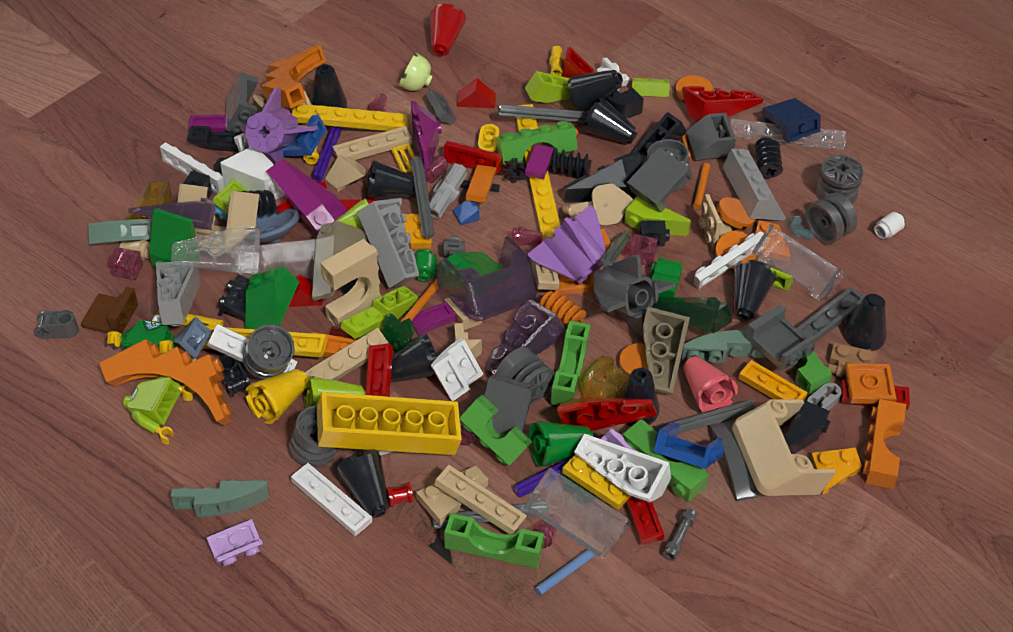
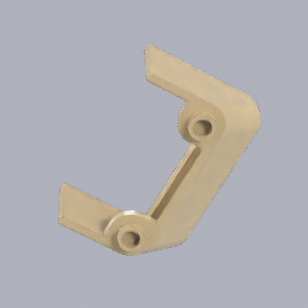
M180 184L176 215L193 220L200 250L227 254L254 231L259 194L231 191L227 227L214 225V212L211 208L205 207L208 187Z
M803 399L769 400L738 417L732 426L757 490L764 495H820L836 473L834 469H814L811 461L806 456L791 454L779 425H790L803 406Z

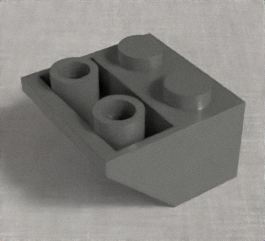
M726 113L708 114L686 132L695 160L727 157L730 150L735 148L736 138Z

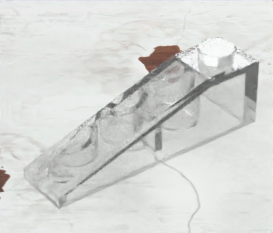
M237 226L206 236L172 243L171 265L259 274L260 227Z

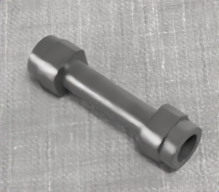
M686 508L682 512L680 525L672 541L667 542L663 556L670 561H675L681 550L680 544L688 528L693 527L697 513L693 509Z

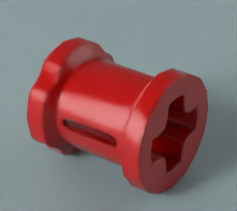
M410 482L395 488L386 487L391 508L395 504L407 501L410 503L414 502Z

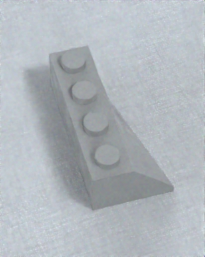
M731 149L723 169L748 217L752 219L785 220L784 213L775 200L750 152L745 149Z
M401 198L373 201L357 212L369 243L378 252L377 262L389 288L403 286L419 276L414 251L409 247V241H411L410 234L406 233L404 226L406 217L405 214L401 213L400 206L403 205Z

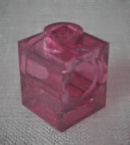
M634 234L632 242L627 243L626 254H629V257L638 255L641 258V265L652 267L658 239Z
M116 247L113 254L108 258V267H110L112 276L136 280L143 267L140 251Z

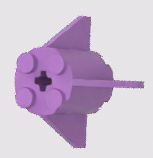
M274 88L262 112L249 117L247 124L241 125L240 130L246 134L248 145L251 148L264 152L276 164L281 159L284 160L283 147L290 145L298 136V132L318 130V125H298L297 118L289 110L281 108V88Z
M590 205L572 219L565 218L562 224L553 231L551 239L547 237L540 245L527 254L529 259L538 265L581 284L593 272L592 269L596 272L604 265L601 263V259L605 255L606 250L596 210Z

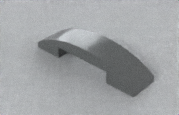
M730 421L709 425L713 440L718 437L723 438L724 452L722 456L731 477L729 483L736 501L758 498L759 491L754 484L732 430L733 423Z

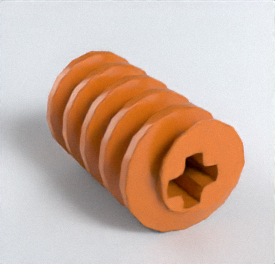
M549 291L540 301L539 307L541 310L545 311L559 325H562L565 330L568 328L569 321L583 323L586 317L585 310H580L579 305L574 306V301H568V296L563 295L562 291Z

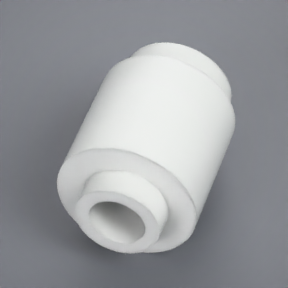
M891 212L876 223L874 227L875 234L880 239H889L904 228V218L896 212Z

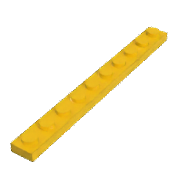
M530 104V105H518V106L533 107V104ZM515 117L518 132L522 129H538L536 119ZM534 145L529 147L524 154V161L526 167L528 165ZM548 171L545 179L528 176L542 242L547 237L551 239L553 231L560 226Z

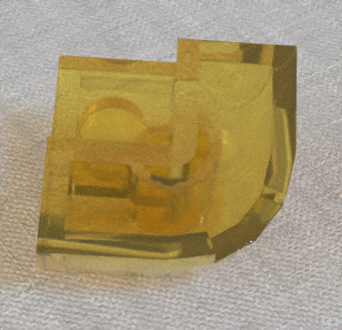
M601 355L590 364L579 380L578 389L581 393V398H618V394L622 391L630 374L615 366L613 358Z

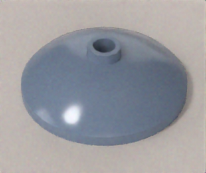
M289 208L281 213L275 212L271 216H257L256 227L246 240L260 243L280 241L281 237L288 234L297 224L300 217L298 211Z

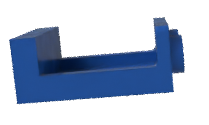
M312 115L308 123L304 124L318 125V130L298 132L296 139L290 145L283 147V156L312 155L327 130L319 115Z
M674 422L669 423L658 432L654 448L655 453L707 469L710 465L715 464L718 459H721L724 452L723 438L718 437L707 447L677 438L680 424Z

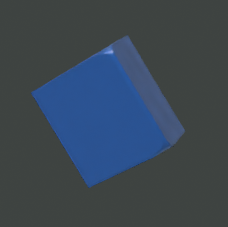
M466 200L453 210L460 225L479 220V208L474 201Z

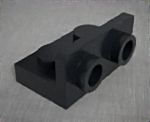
M238 274L234 281L229 280L224 290L228 293L226 296L222 295L217 304L220 307L217 315L222 316L225 311L243 321L245 320L246 290L249 285V279Z

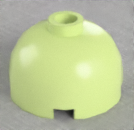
M415 53L404 72V77L400 80L399 86L408 91H418L424 85L428 86L433 77L430 75L431 65L429 61L422 55Z

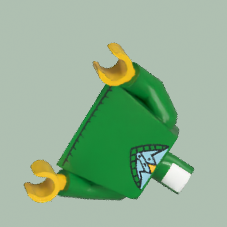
M154 315L152 321H137L134 327L123 334L111 331L108 332L107 344L114 343L116 347L122 345L123 351L145 339L153 344H157L161 354L177 347L172 342L175 338L174 334L170 332L168 325H162L160 315Z

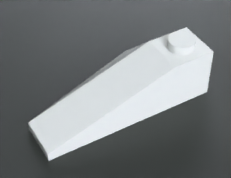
M587 434L583 435L574 451L575 455L625 493L648 502L661 497L671 479L669 462Z

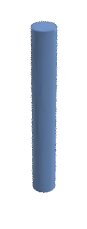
M589 548L535 587L537 594L541 596L596 556L595 551Z

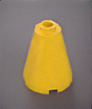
M293 369L250 384L246 388V391L249 390L246 400L250 409L257 418L264 417L266 419L264 423L273 424L305 390L307 375L303 371Z

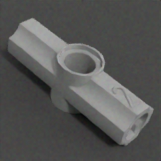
M452 164L445 177L434 187V194L429 201L432 218L440 219L448 205L458 196L460 192L458 189L468 174L463 165Z

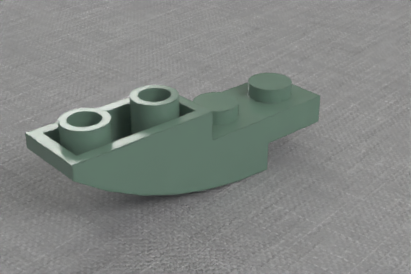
M152 219L88 224L89 245L121 244L122 242L139 240L150 242Z
M730 330L704 335L685 343L681 362H686L689 358L696 356L710 363H725L726 356L767 357L746 339L747 330Z
M261 480L220 481L219 489L211 487L190 489L183 487L172 489L171 492L174 510H195L196 517H213L235 513L255 506L270 497L268 481Z

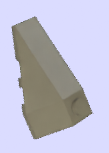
M340 221L326 223L320 227L315 249L312 291L314 301L332 297L336 292L322 278L320 263L362 239L367 241L368 237L364 230Z
M647 307L643 323V334L648 370L653 375L656 391L672 395L690 317Z

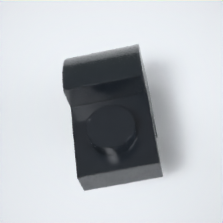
M634 88L622 93L617 90L606 98L626 119L639 115L643 111L644 98Z

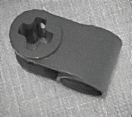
M44 310L37 314L38 324L34 328V334L38 338H72L79 332L75 316L70 310Z

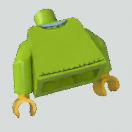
M161 376L154 380L139 383L133 395L124 397L123 405L131 412L133 420L141 427L153 434L156 432L160 435V441L163 444H169V439L164 435L168 434L174 437L172 429L159 426L165 424L180 393H182L183 400L192 401L195 391L185 384L181 386L180 382L174 381L170 377Z

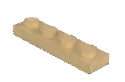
M404 126L334 145L332 148L336 159L340 155L357 160L389 151L393 147L409 143L411 145L413 142L409 131Z
M376 328L304 373L307 376L336 381L368 362L369 346L386 344L388 341L379 328Z
M450 465L444 469L435 481V486L508 534L516 533L527 515Z

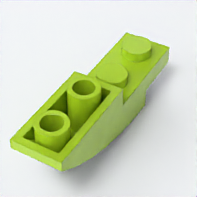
M403 285L374 299L372 307L343 320L340 328L354 339L366 335L376 328H379V330L384 329V319L387 314L391 313L399 319L418 300V296Z

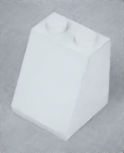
M250 147L220 162L224 186L232 179H235L248 191L269 190L274 194L275 200L284 196L266 173V170L274 164L261 151Z

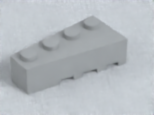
M156 262L157 295L162 325L178 326L184 324L201 285L198 262Z

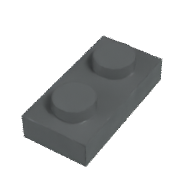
M430 89L426 95L430 101V106L436 113V118L441 122L445 121L452 125L456 118L444 95Z

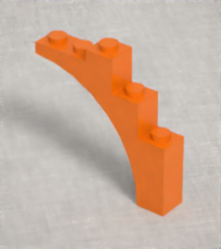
M320 44L268 65L270 73L265 75L267 82L261 85L266 102L274 88H281V107L292 109L307 101L299 81L307 73L326 62Z
M145 339L99 363L106 383L114 387L139 379L158 378L161 376L170 377L174 381L187 385L199 394L210 408L216 422L224 426L233 422L230 417L232 410L229 404L224 402L222 397L224 390L219 381L225 379L222 373L224 367L218 358L216 359L209 354L193 362L190 354L179 347L161 354L157 344H153Z

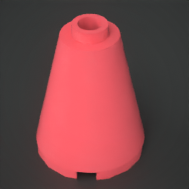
M692 357L685 362L683 366L684 374L696 404L702 412L731 405L733 402L731 398L734 394L737 395L738 385L733 378L700 357Z

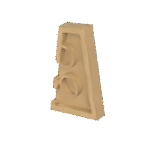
M476 465L461 472L482 487L486 488L488 486V478ZM434 484L416 492L417 500L440 526L446 522V518L451 513L456 514L463 504Z

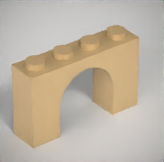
M365 239L320 263L322 278L334 290L358 278L356 284L348 293L325 306L327 320L338 332L343 330L340 328L343 320L372 307L374 299L381 296L379 292L380 280L378 278L379 266L377 264L378 252Z

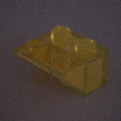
M169 180L148 182L132 202L126 220L153 219L155 208L170 213L173 198Z

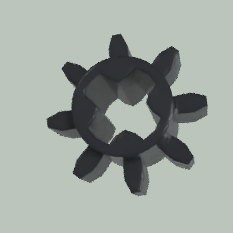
M512 158L511 162L504 161L506 165L501 169L505 174L504 179L511 178L512 183H516L517 179L524 180L523 175L526 170L523 166L524 161L518 162L517 158Z

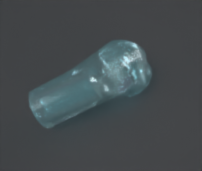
M793 216L789 222V227L793 234L812 241L815 231L803 228L801 225L802 218Z

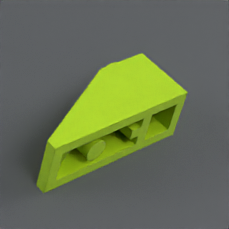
M535 71L525 87L529 98L534 102L551 103L571 99L569 94L572 93L571 87L568 88V80L570 78Z
M637 196L627 207L624 222L640 231L641 221H665L666 229L670 230V235L687 236L691 220L667 208L659 212Z

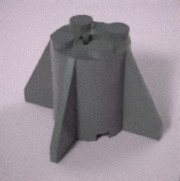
M632 255L614 263L612 266H608V268H603L601 271H597L593 277L595 300L600 304L602 310L606 312L615 310L633 331L642 338H644L643 323L647 307H652L653 303H657L659 293L675 288V283L651 280L649 277L642 275L641 258L638 255Z

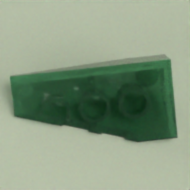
M658 297L657 303H653L651 307L690 317L689 325L711 333H715L727 326L733 319L728 304L721 302L716 297Z

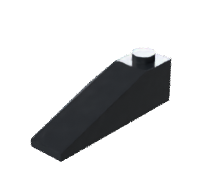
M637 151L614 159L615 163L608 167L601 166L597 168L598 172L591 176L584 175L564 186L563 201L565 203L592 201L593 189L598 185L610 183L616 185L632 199L636 198L637 195L631 192L627 182L642 167L640 153Z

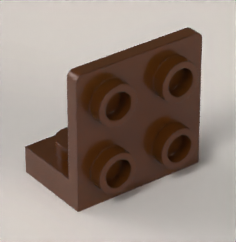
M126 286L123 293L118 297L98 294L83 318L81 326L104 333L116 331L122 334L138 307L134 288Z

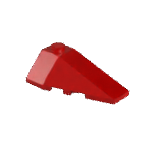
M701 86L682 88L688 116L693 118L696 123L708 114L726 113L727 117L759 105L764 101L763 98L749 91L731 90L729 93L720 88H714V91H705V88Z
M582 397L561 402L557 408L563 424L586 426L590 431L657 416L651 399Z

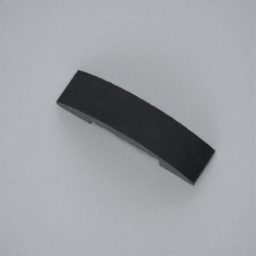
M191 126L187 140L189 143L206 149L233 152L239 151L234 137L242 133L212 132L210 126Z

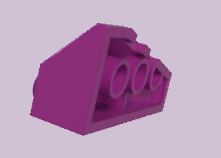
M410 101L413 137L420 157L423 159L424 168L429 169L439 143L438 134H442L440 122L437 123L435 116L417 102Z
M283 159L266 170V173L293 208L298 211L300 217L315 236L318 235L322 225L333 223L347 212V209L336 195Z

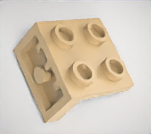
M705 194L704 202L701 203L702 214L699 217V226L701 229H704L706 242L710 243L714 251L720 237L727 232H731L732 229L729 224L722 220L721 214L717 213L710 195Z

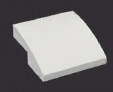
M459 338L431 364L433 371L451 401L456 400L470 390L468 385L484 375L463 338Z

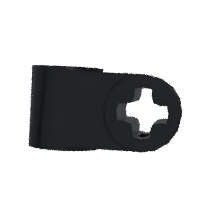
M226 354L219 358L224 367L222 373L225 379L222 381L230 398L234 397L235 393L245 390L251 384L250 380L237 359Z

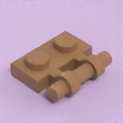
M834 342L828 368L831 373L836 374L835 376L842 378V376H846V363L875 364L877 352Z

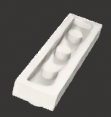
M166 142L160 146L162 160L187 176L191 171L210 175L212 191L217 194L225 187L223 176L219 172L211 170L205 164L199 163L190 155L184 154L178 148L172 147Z
M760 231L756 235L754 233L749 235L744 240V243L734 245L723 257L720 255L708 267L705 268L703 266L695 273L693 284L699 290L739 261H742L763 247L766 240L764 233Z
M217 324L207 346L243 362V352L248 338ZM268 353L264 355L265 358L270 356ZM291 359L284 372L295 369L297 361Z
M309 463L291 476L292 483L354 536H357L372 523V516Z

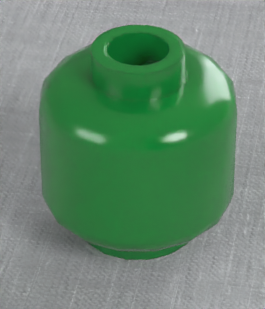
M420 249L414 253L419 276L416 278L419 281L425 282L437 274V257L428 249Z

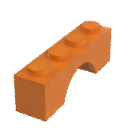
M879 399L877 407H872L870 420H874V424H870L868 438H871V442L867 443L865 455L869 456V461L865 460L863 474H867L865 484L889 489L894 488L898 477L900 458L888 450L884 440L891 436L900 435L905 420L906 404Z

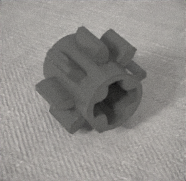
M450 236V241L444 240V256L465 253V241H460V236Z

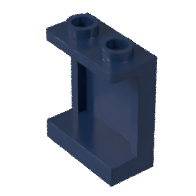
M797 98L762 108L763 124L768 126L775 123L783 129V140L787 143L821 132V115Z

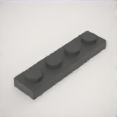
M850 287L796 329L807 338L815 335L817 342L851 316L864 296Z

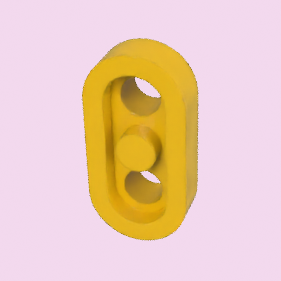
M486 124L481 127L478 149L497 152L495 137H499V128L496 125Z

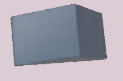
M195 317L172 342L180 349L187 351L192 358H195L210 336L211 331Z

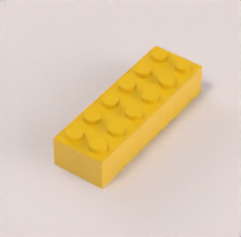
M322 392L317 406L318 447L455 455L462 440L458 402Z

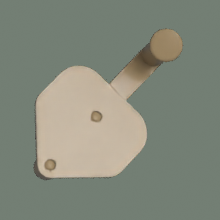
M614 184L598 185L592 191V201L564 205L562 211L574 217L592 205L597 212L599 224H616L622 219L633 199Z

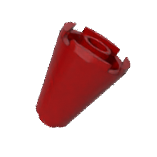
M445 3L437 4L431 10V50L437 56H444L450 52L466 22V14L463 10L459 8L458 11L454 9V5Z

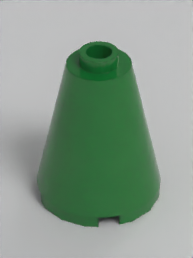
M543 421L532 423L529 428L528 438L533 443L534 450H530L533 462L538 467H546L575 455L574 451L583 435L587 434L594 437V434L586 426Z

